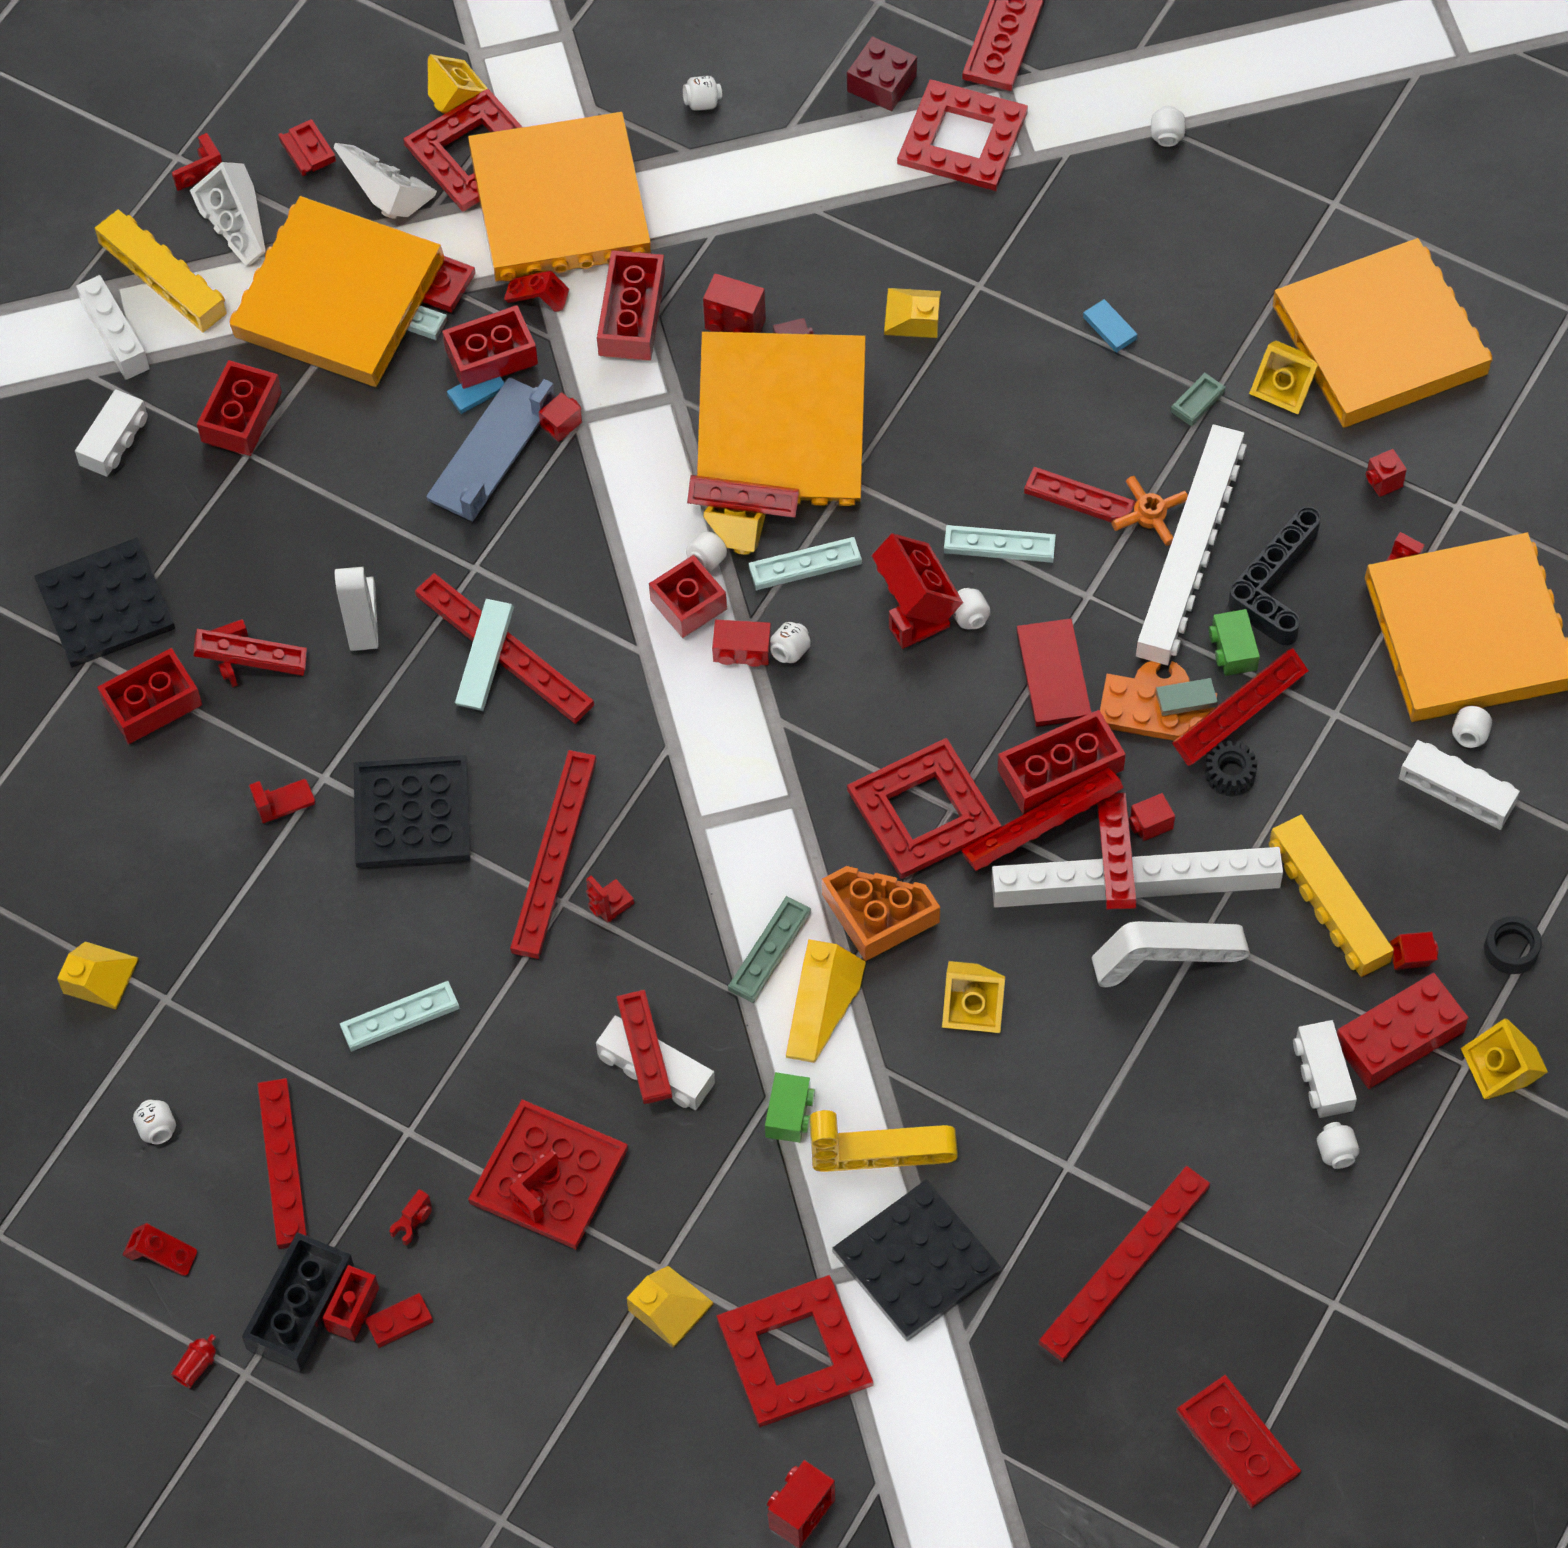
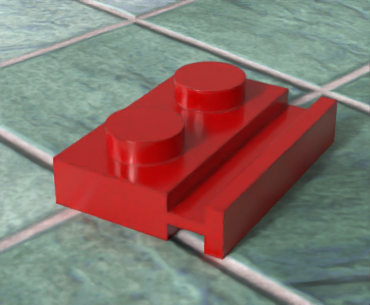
M312 119L289 129V132L284 135L282 133L278 134L279 141L302 176H305L308 171L312 170L314 172L336 161L335 154Z

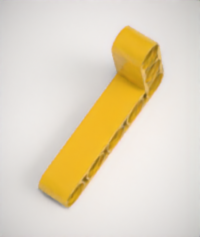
M821 1110L810 1115L812 1166L814 1170L819 1172L942 1164L953 1162L958 1158L956 1131L952 1126L942 1125L838 1133L837 1114L835 1112Z

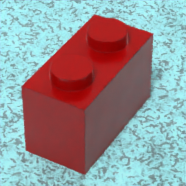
M715 619L712 645L713 662H719L723 665H731L733 663L747 664L752 667L769 665L771 623Z
M350 1265L347 1266L323 1316L328 1332L355 1341L380 1289L376 1275Z

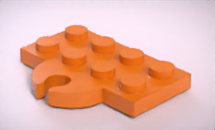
M1150 661L1138 669L1135 678L1112 674L1106 675L1100 712L1111 730L1175 741L1215 709V707L1162 716L1155 693L1156 687L1189 682V677L1181 666L1171 661L1169 667L1171 676L1166 679L1160 678L1156 673L1160 670L1161 663Z

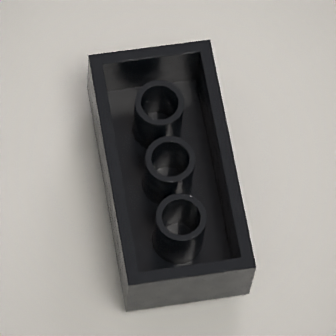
M297 1232L242 1335L246 1349L301 1372L325 1326L323 1316L347 1266L355 1267L351 1254Z

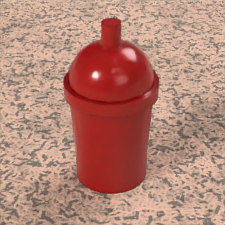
M211 1334L207 1340L199 1338L193 1343H189L188 1349L171 1373V1376L177 1382L190 1389L205 1369L214 1362L216 1350L212 1343L216 1336Z

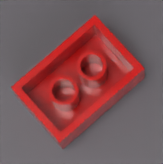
M517 305L442 331L445 351L463 389L538 364L535 342Z
M228 360L197 422L201 442L251 456L282 393L278 374Z
M891 533L871 555L877 565V571L886 580L888 590L897 599L900 605L899 609L905 616L921 619L928 623L933 622L943 625L964 603L929 543Z
M172 648L97 687L103 705L128 744L202 706L198 688Z

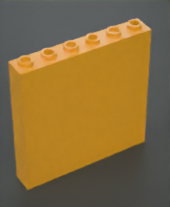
M622 112L468 136L495 282L512 281L518 277L546 271L563 273L571 269H588L595 265L609 264L611 250L651 254L649 233Z
M300 196L296 204L290 207L284 226L282 225L278 229L277 238L273 246L267 249L262 266L255 271L251 286L244 291L240 306L230 317L229 323L234 337L377 387L445 259L441 244Z
M1419 238L1274 291L1272 306L1297 349L1319 364L1314 378L1343 428L1488 375L1492 362L1490 350L1483 346L1478 330L1469 323L1465 309L1457 303L1453 289L1446 285L1441 269L1434 265L1429 249L1426 246L1423 247Z
M702 332L697 476L799 489L797 505L801 504V500L812 501V505L820 506L828 505V501H839L840 506H855V502H861L866 337L858 335Z
M1528 532L1367 566L1365 581L1411 722L1455 714L1467 706L1484 708L1568 690V637L1563 635L1561 615L1555 612L1553 592L1551 589H1547L1545 569L1542 565L1539 566L1537 546L1535 542H1531Z

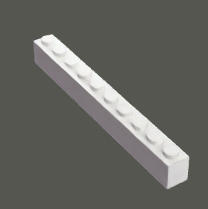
M1212 425L1138 639L1136 657L1168 665L1171 655L1177 656L1181 642L1177 638L1179 633L1184 634L1188 618L1185 617L1186 611H1192L1196 598L1192 593L1194 589L1199 590L1203 578L1200 570L1201 567H1207L1211 553L1207 551L1208 546H1214L1218 534L1215 526L1216 523H1222L1225 514V508H1222L1223 502L1228 503L1233 487L1229 485L1231 481L1236 482L1240 466L1236 465L1238 459L1243 460L1247 444H1243L1244 432Z
M1280 847L1132 857L1136 898L1280 888L1283 875ZM1102 859L992 866L991 883L994 908L1106 900Z

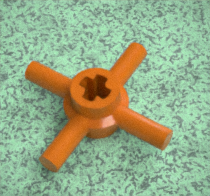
M1129 477L1126 483L1137 499V502L1134 506V512L1112 521L1114 530L1118 531L1138 522L1144 528H1155L1165 546L1171 545L1173 536L1163 521L1167 510L1186 502L1188 494L1186 491H1182L1162 499L1154 493L1146 494L1136 477Z

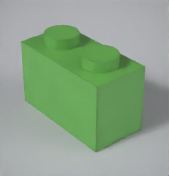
M1247 610L1214 615L1212 626H1209V637L1211 643H1216L1215 658L1218 667L1222 666L1224 675L1229 676L1257 671L1260 656Z
M775 1072L765 1123L766 1138L801 1143L802 1133H808L810 1116L806 1115L807 1106H813L815 1089L810 1088V1077Z

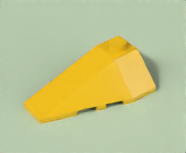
M808 939L786 1058L815 1063L832 1036V1031L839 1020L845 1015L846 1009L853 998L860 991L866 962L838 944Z

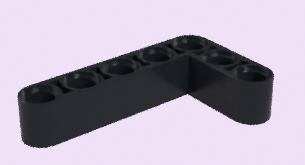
M1306 506L1298 510L1230 587L1228 600L1230 611L1246 609L1251 626L1281 645H1291L1296 641L1300 618L1294 611L1268 595L1267 592L1317 537L1321 515L1313 507ZM1238 596H1243V597H1245L1246 599H1240V598H1237V597H1238ZM1260 611H1265L1269 614H1262ZM1283 626H1287V627H1290L1291 629H1284V628H1282V627H1283Z

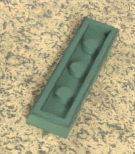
M788 896L784 898L728 985V991L752 1003L755 1002L810 916V907Z

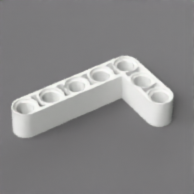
M364 567L335 569L336 590L350 651L378 649L374 577H366Z
M1138 921L1122 926L1092 956V962L1099 986L1112 987L1121 983L1144 960L1237 962L1247 958L1250 955V951L1241 925Z

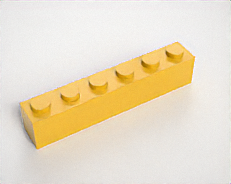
M118 209L95 227L100 245L201 332H205L227 314L224 296L217 289L212 290L201 275L193 274L183 260H177L167 246L158 244L148 230L143 231L132 216H126Z
M1302 814L1273 828L1269 847H1280L1281 860L1284 863L1287 875L1290 879H1295L1303 899L1306 902L1310 901L1314 907L1317 920L1322 925L1325 924L1329 929L1332 942L1336 947H1341L1345 953L1348 966L1352 970H1356L1360 977H1363L1389 964L1394 949Z

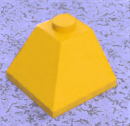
M432 54L428 57V96L433 100L434 106L438 111L446 114L488 89L465 60Z
M888 288L884 335L937 338L941 291Z
M1274 341L1267 346L1249 394L1299 414L1319 364L1302 351L1279 341Z
M708 506L704 511L703 517L714 532L723 540L727 548L734 549V552L738 554H750L759 545L766 514Z
M84 942L68 954L57 980L63 994L117 1010L139 959L138 957Z
M949 961L946 974L942 1028L1000 1033L1005 976L979 964Z
M1505 1018L1461 1048L1482 1096L1486 1100L1527 1087L1548 1073L1536 1046L1515 1025Z
M669 1266L646 1276L627 1297L628 1311L673 1348L714 1304L713 1301Z

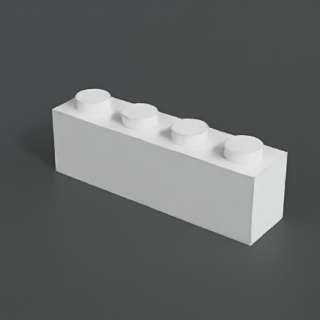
M98 275L76 285L83 308L125 380L149 370V364L143 347L102 277Z
M1417 740L1404 761L1399 776L1400 780L1499 830L1502 829L1515 807L1520 792L1512 784L1505 781L1501 782L1489 776L1486 771L1478 768L1475 769L1465 764L1460 758L1449 756L1439 751L1434 745L1423 743Z
M615 1015L596 1042L597 1054L604 1063L610 1066L617 1065L623 1069L627 1076L637 1080L622 1019ZM658 1040L673 1101L683 1108L690 1107L696 1111L715 1084L714 1071Z

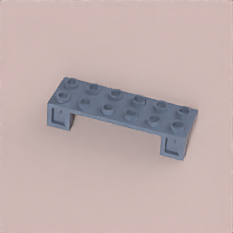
M508 378L427 494V500L473 522L539 426V411L555 398L553 383L543 379L539 387L532 388L515 379Z

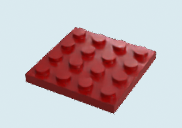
M522 1099L468 1198L469 1204L576 1250L628 1151V1144ZM554 1150L558 1156V1166L531 1188L543 1200L542 1208L544 1215L535 1223L511 1200L509 1192L510 1183L518 1174H525L532 1167L537 1157Z

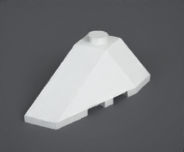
M335 143L333 147L371 202L382 210L381 213L386 217L396 219L397 216L409 217L436 195L437 191L415 177L409 179L400 175V169L379 163V158L354 145Z
M220 163L196 184L190 192L200 214L212 222L214 225L213 229L218 234H222L228 241V246L246 266H250L266 252L254 185L244 164Z

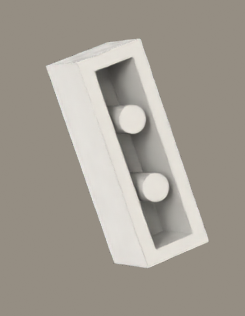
M114 390L75 450L79 466L108 477L112 469L119 465L121 455L125 449L132 445L134 435L138 429L143 427L147 421L148 414L143 400L119 390Z
M1333 1020L1298 1027L1297 1036L1293 1039V1047L1296 1056L1301 1055L1302 1058L1301 1074L1304 1082H1309L1311 1091H1309V1101L1312 1109L1317 1108L1319 1118L1354 1111L1357 1098Z

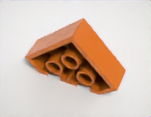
M845 866L822 878L823 897L865 961L940 923V906L925 884L917 882L910 884L897 881L896 877L879 873L874 875L859 872L857 868Z

